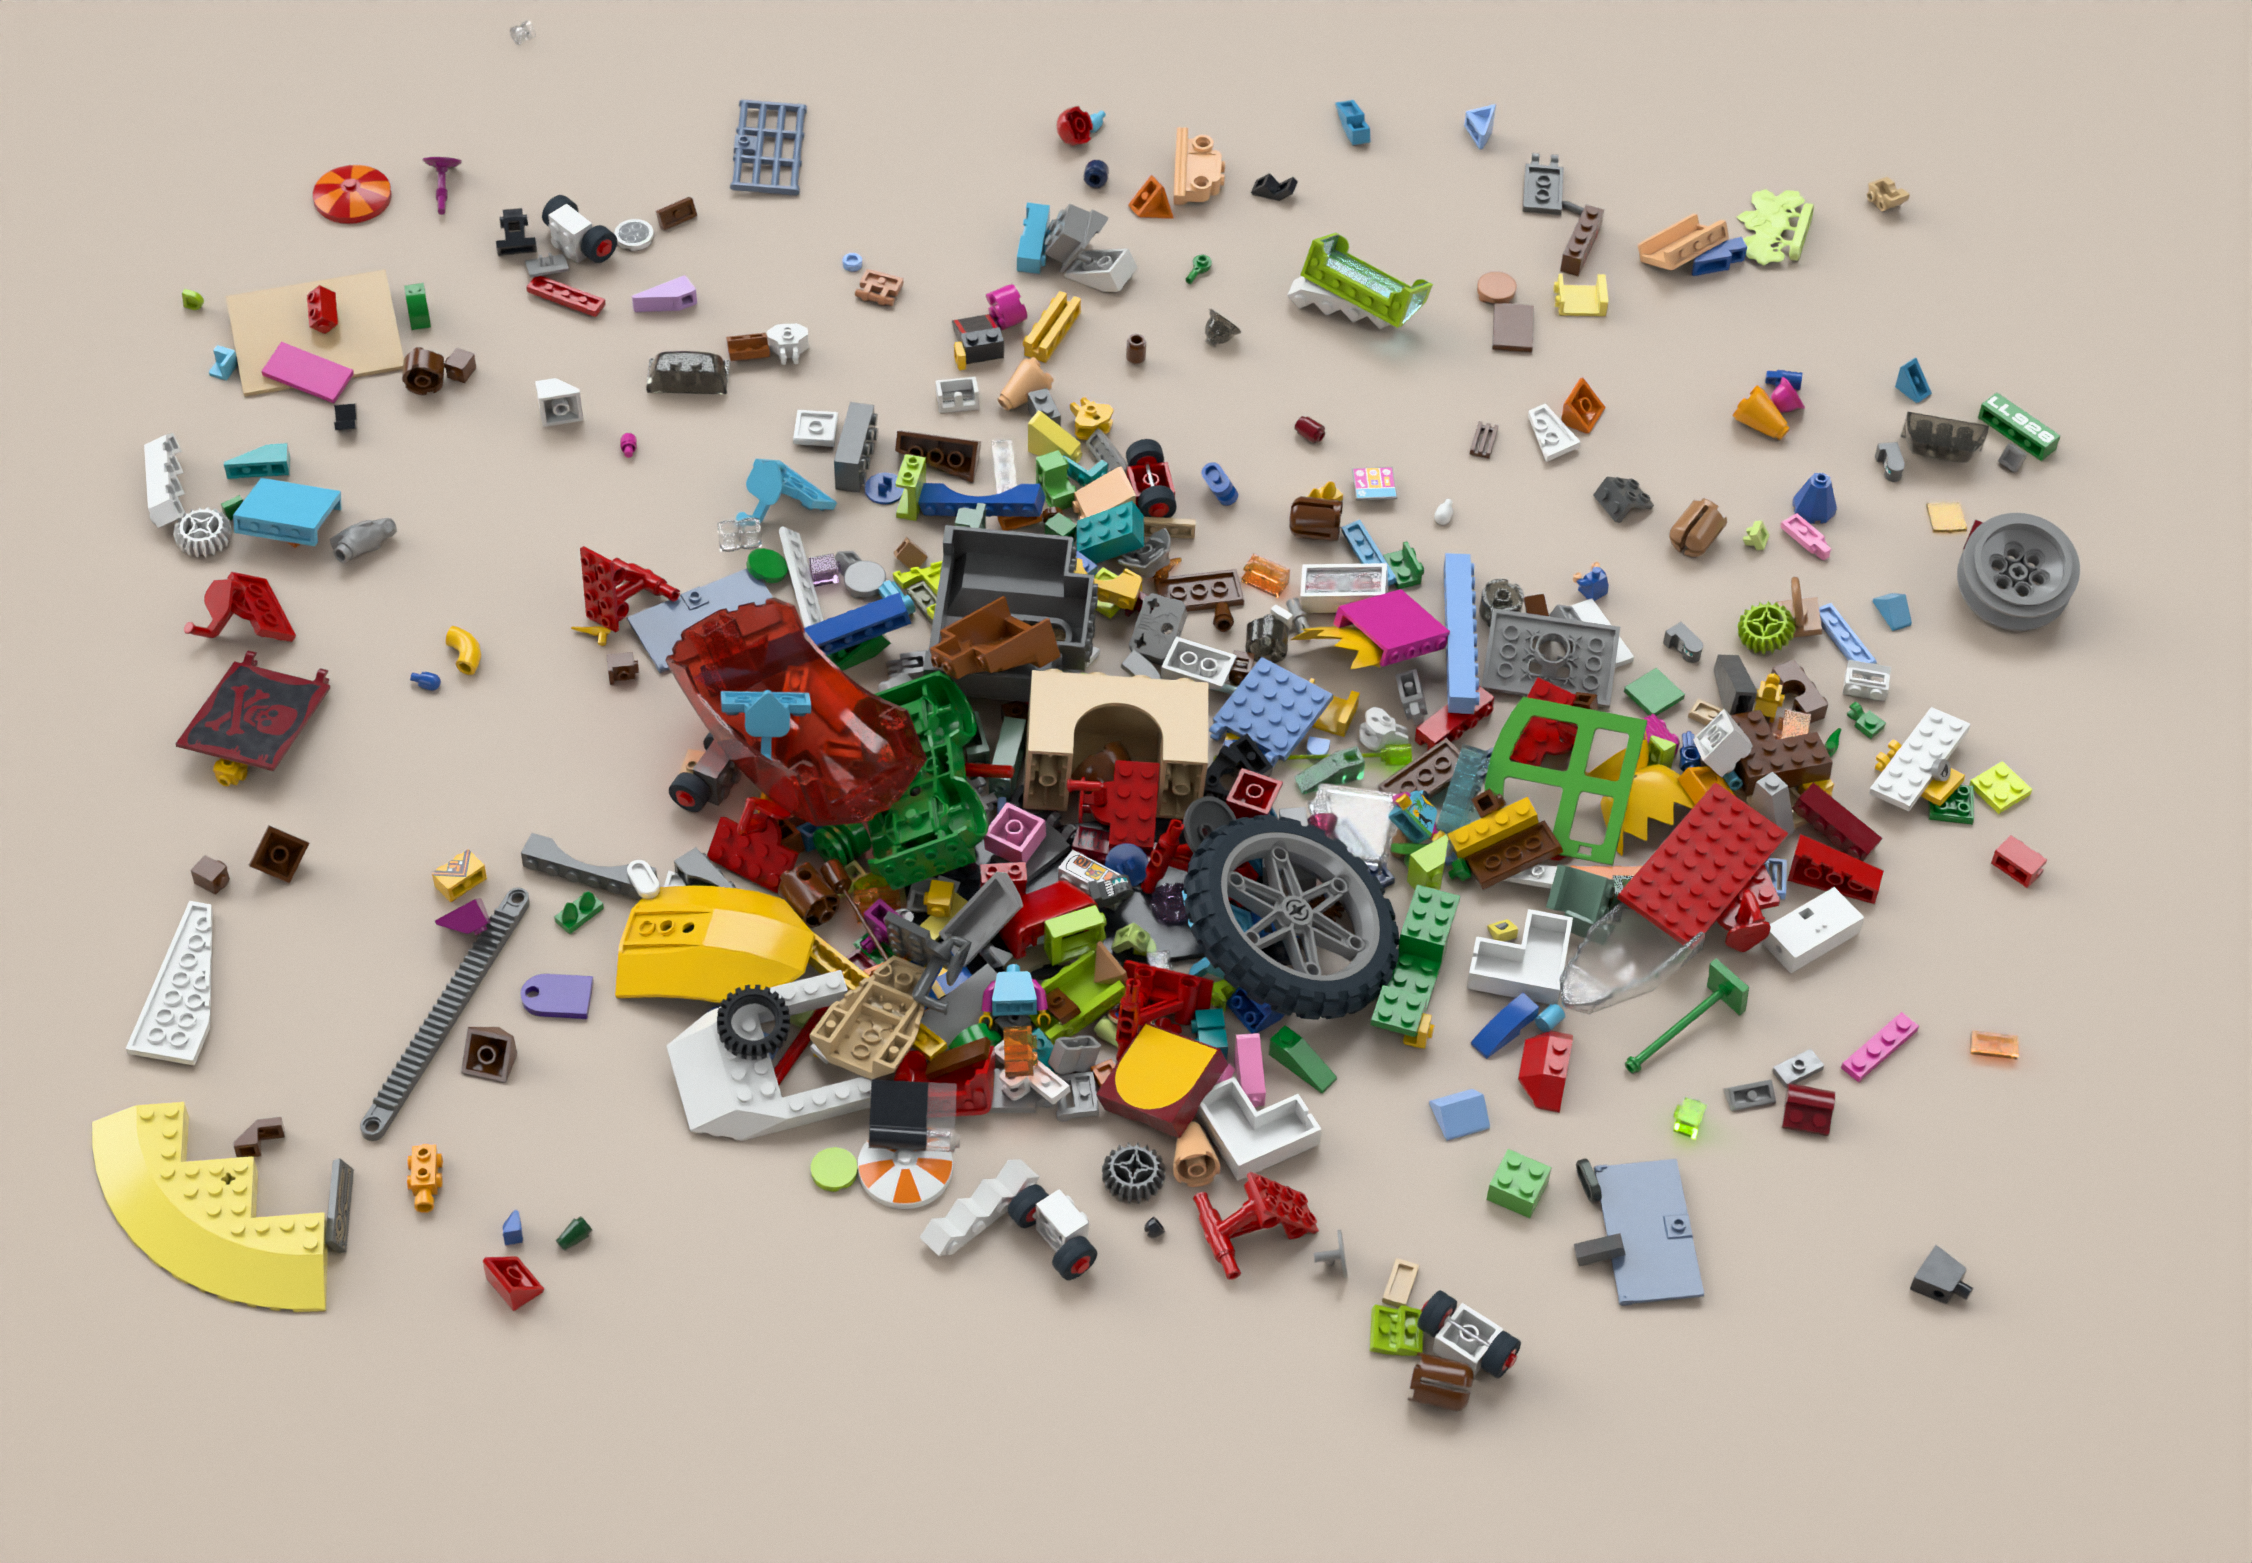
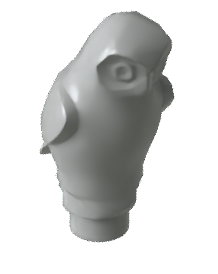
M391 518L373 521L365 520L354 524L330 538L331 546L334 549V556L338 561L345 563L360 554L376 551L380 548V543L384 539L396 534L397 526Z

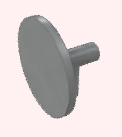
M1337 1230L1339 1250L1314 1253L1315 1263L1325 1261L1328 1266L1334 1265L1335 1260L1341 1259L1344 1278H1348L1342 1232Z

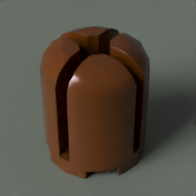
M1305 496L1296 498L1291 505L1289 529L1292 535L1297 538L1338 541L1343 502Z
M1418 1352L1417 1356L1422 1358L1420 1365L1416 1364L1414 1367L1409 1388L1414 1390L1413 1398L1408 1397L1407 1401L1452 1411L1463 1410L1469 1402L1470 1391L1422 1380V1377L1471 1388L1474 1379L1472 1368L1466 1363Z

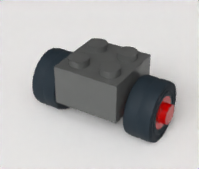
M715 725L704 738L703 745L706 752L693 768V774L682 772L671 783L669 795L681 808L690 812H699L707 802L719 806L723 799H727L733 785L740 781L742 775L740 772V756L745 750V742L735 730L728 726Z

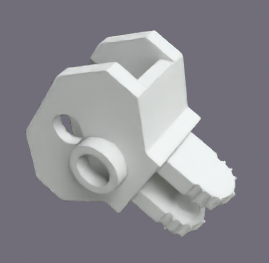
M794 323L778 324L767 331L769 350L779 355L781 365L786 364L787 358H793L794 364H799V354L809 348L808 329Z
M1373 707L1366 711V722L1360 724L1359 735L1360 741L1368 749L1378 751L1383 747L1389 748L1390 744L1402 747L1407 745L1408 728L1395 724V719L1391 718L1383 709Z

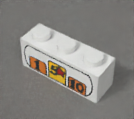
M1074 850L1058 867V881H1068L1089 896L1090 892L1087 882L1094 880L1101 882L1121 875ZM1122 901L1106 907L1115 911Z

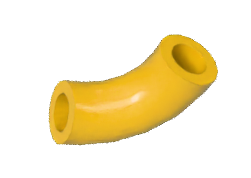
M451 626L446 635V645L459 651L460 655L455 664L458 670L464 674L473 675L481 660L480 644L471 633L462 628Z

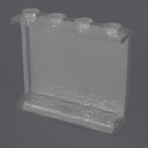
M1319 783L1309 824L1324 830L1325 836L1332 840L1337 838L1348 846L1346 850L1354 857L1359 855L1366 864L1378 866V875H1381L1383 866L1387 867L1389 854L1387 849L1391 850V844L1393 843L1391 833H1395L1397 827L1388 818L1389 813L1396 806L1392 802V798L1397 794ZM1319 807L1325 808L1328 815L1321 816Z

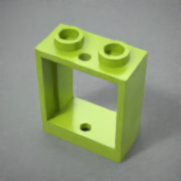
M1096 905L1045 921L1044 950L1052 966L1078 958L1083 953H1088L1091 950L1096 952L1097 943L1099 941L1103 943V940L1106 939L1104 926L1107 925L1106 918L1103 913L1099 912ZM1089 929L1087 932L1062 939V937Z

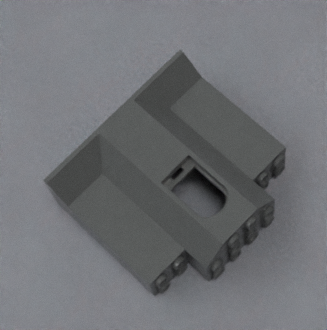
M945 525L943 560L929 648L941 642L940 630L1002 596L1006 597L1011 616L1031 626L1049 618L1052 628L1060 629L1066 634L1064 642L1056 641L1061 657L1041 668L1027 663L1004 671L993 673L983 671L967 674L959 679L948 675L965 696L1029 702L1032 670L1058 669L1062 671L1063 669L1085 671L1087 662L1090 663V657L1093 652L1092 642L1095 637V608L1097 609L1098 584H1094V575L1074 573L1077 566V546H1073V537ZM930 649L925 653L923 676L940 670L936 669L931 663Z

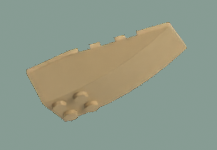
M893 955L873 971L871 977L864 978L853 991L849 990L844 994V998L841 1001H836L829 1007L811 1032L810 1039L829 1063L868 1079H875L893 1073L914 1044L925 1006L916 1002L912 997V993L925 968Z

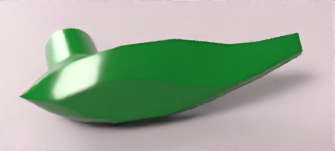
M1841 728L1836 729L1825 743V748L1830 757L1838 749Z

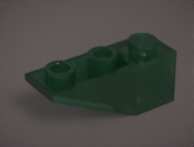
M1358 746L1336 751L1297 774L1294 778L1301 793L1306 794L1363 779L1365 761Z

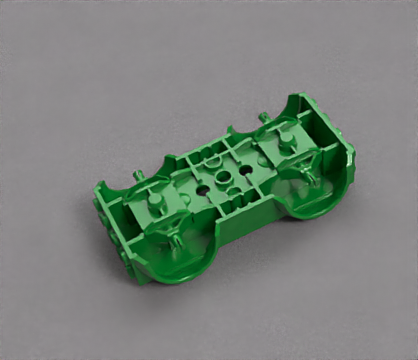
M939 670L859 699L860 702L855 709V717L859 726L865 756V763L860 764L861 769L865 775L870 776L872 806L865 813L874 855V859L868 860V865L873 875L884 877L891 889L896 890L976 862L974 847L986 836L988 832V819L983 804L966 779L963 747L974 737L977 731V724L971 705L961 689L950 676L941 673ZM918 755L914 763H907L910 756ZM921 788V792L919 795L914 797L910 796V794L913 792V789Z

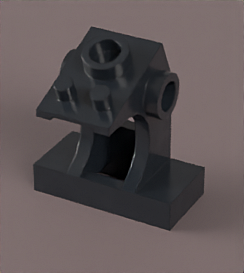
M522 208L503 210V216L499 217L500 227L505 230V240L496 241L498 256L537 252L535 237H525V226H528L527 214H523Z
M1225 744L1207 769L1203 797H1216L1226 803L1230 792L1221 785L1220 778L1226 774L1234 777L1239 771L1242 760L1241 755Z

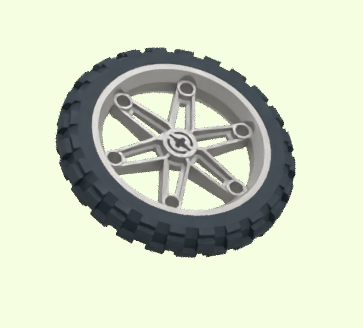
M1257 815L1253 818H1239L1230 821L1228 825H1221L1202 841L1192 855L1187 866L1188 873L1184 880V894H1187L1184 903L1187 919L1193 923L1191 931L1197 944L1205 947L1204 955L1215 969L1219 967L1225 973L1223 978L1235 989L1239 986L1246 991V997L1260 1005L1267 1003L1271 1005V1010L1287 1016L1296 1013V1016L1301 1019L1318 1020L1320 1017L1335 1019L1344 1017L1347 1013L1354 1014L1362 1010L1378 997L1383 985H1388L1393 976V970L1397 966L1399 950L1397 949L1399 945L1398 926L1394 922L1396 919L1390 900L1383 896L1385 890L1378 878L1370 875L1367 871L1369 869L1368 865L1359 855L1354 857L1346 850L1348 848L1346 844L1337 838L1332 840L1325 836L1324 830L1313 825L1302 826L1299 820L1287 817H1280L1277 820L1276 816ZM1263 858L1269 887L1233 871L1247 861ZM1292 865L1308 872L1323 884L1302 892ZM1278 871L1282 872L1289 894L1288 897L1283 893ZM1324 894L1326 900L1312 910L1307 902ZM1228 897L1233 898L1263 919L1244 932L1232 912ZM1340 901L1351 920L1355 935L1322 913ZM1273 922L1277 931L1260 939L1258 933ZM1296 936H1299L1302 940L1307 962L1303 961ZM1282 940L1294 970L1273 960L1262 952L1261 949ZM1316 946L1352 961L1339 972L1321 976Z

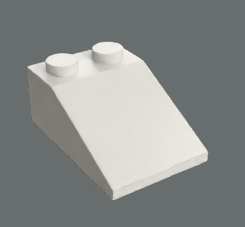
M1129 248L1082 251V253L1092 258L1091 262L1086 264L1076 259L1064 273V276L1103 292H1118L1123 288L1127 280L1132 277V274L1138 267Z
M1176 637L1161 667V678L1165 680L1189 678L1195 682H1208V689H1222L1237 655Z
M1725 709L1693 739L1702 760L1721 777L1729 774L1741 758L1749 755L1753 747L1750 739Z

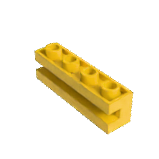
M1059 291L1057 296L1051 299L1047 310L1042 312L1038 323H1034L1029 336L1026 335L1023 340L1024 356L1034 357L1044 363L1048 361L1080 315L1081 298L1074 296L1069 302L1067 301V293Z

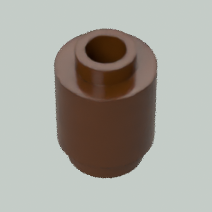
M1140 334L1131 335L1126 342V359L1131 363H1142L1146 359V340Z

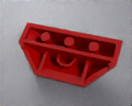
M1550 1031L1525 1039L1518 1081L1538 1109L1560 1113L1573 1042L1572 1034Z

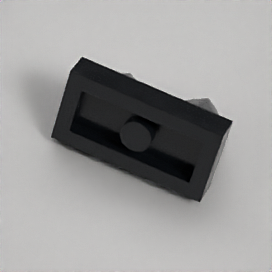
M976 861L939 875L958 881L961 884L980 885V864L982 862Z

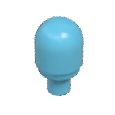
M1100 110L1097 114L1090 115L1093 124V130H1090V133L1096 132L1102 126L1103 118L1106 116L1104 111Z

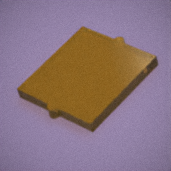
M1942 501L1941 503L1926 504L1933 533L1948 532L1951 534L1952 532L1967 531L1960 502Z

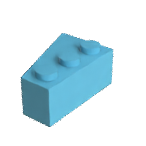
M1027 202L1026 219L1023 220V226L1025 227L1023 235L1020 237L1017 253V271L1040 274L1041 267L1045 266V240L1050 234V230H1048L1050 224V205Z

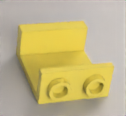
M1558 274V280L1554 282L1553 291L1557 293L1555 296V307H1558L1559 315L1606 316L1608 308L1606 275L1598 274L1596 286L1564 285L1563 274Z

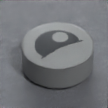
M1936 759L1931 767L1932 777L1936 781H1946L1951 772L1950 764L1946 759Z

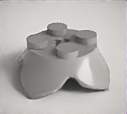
M1164 528L1152 534L1149 541L1144 542V547L1121 555L1123 559H1119V564L1127 567L1137 575H1143L1145 578L1153 577L1156 571L1170 564L1171 538L1167 529Z

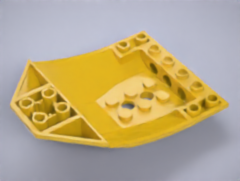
M717 886L660 887V892L656 897L651 899L642 898L631 909L619 943L615 996L616 998H683L721 1003L723 999L727 1000V994L730 992L735 994V989L738 987L741 988V991L745 990V985H750V989H755L756 984L760 985V989L763 990L765 986L771 988L791 983L805 973L816 937L784 899L757 891ZM690 925H694V929L691 932L683 933Z

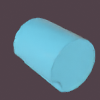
M1550 1004L1535 1018V1023L1542 1032H1550L1565 1018V1013L1559 1005Z

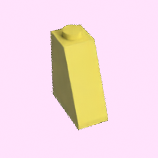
M1037 411L1028 423V452L1042 456L1059 450L1062 456L1065 455L1074 462L1079 463L1082 457L1081 443L1043 412Z

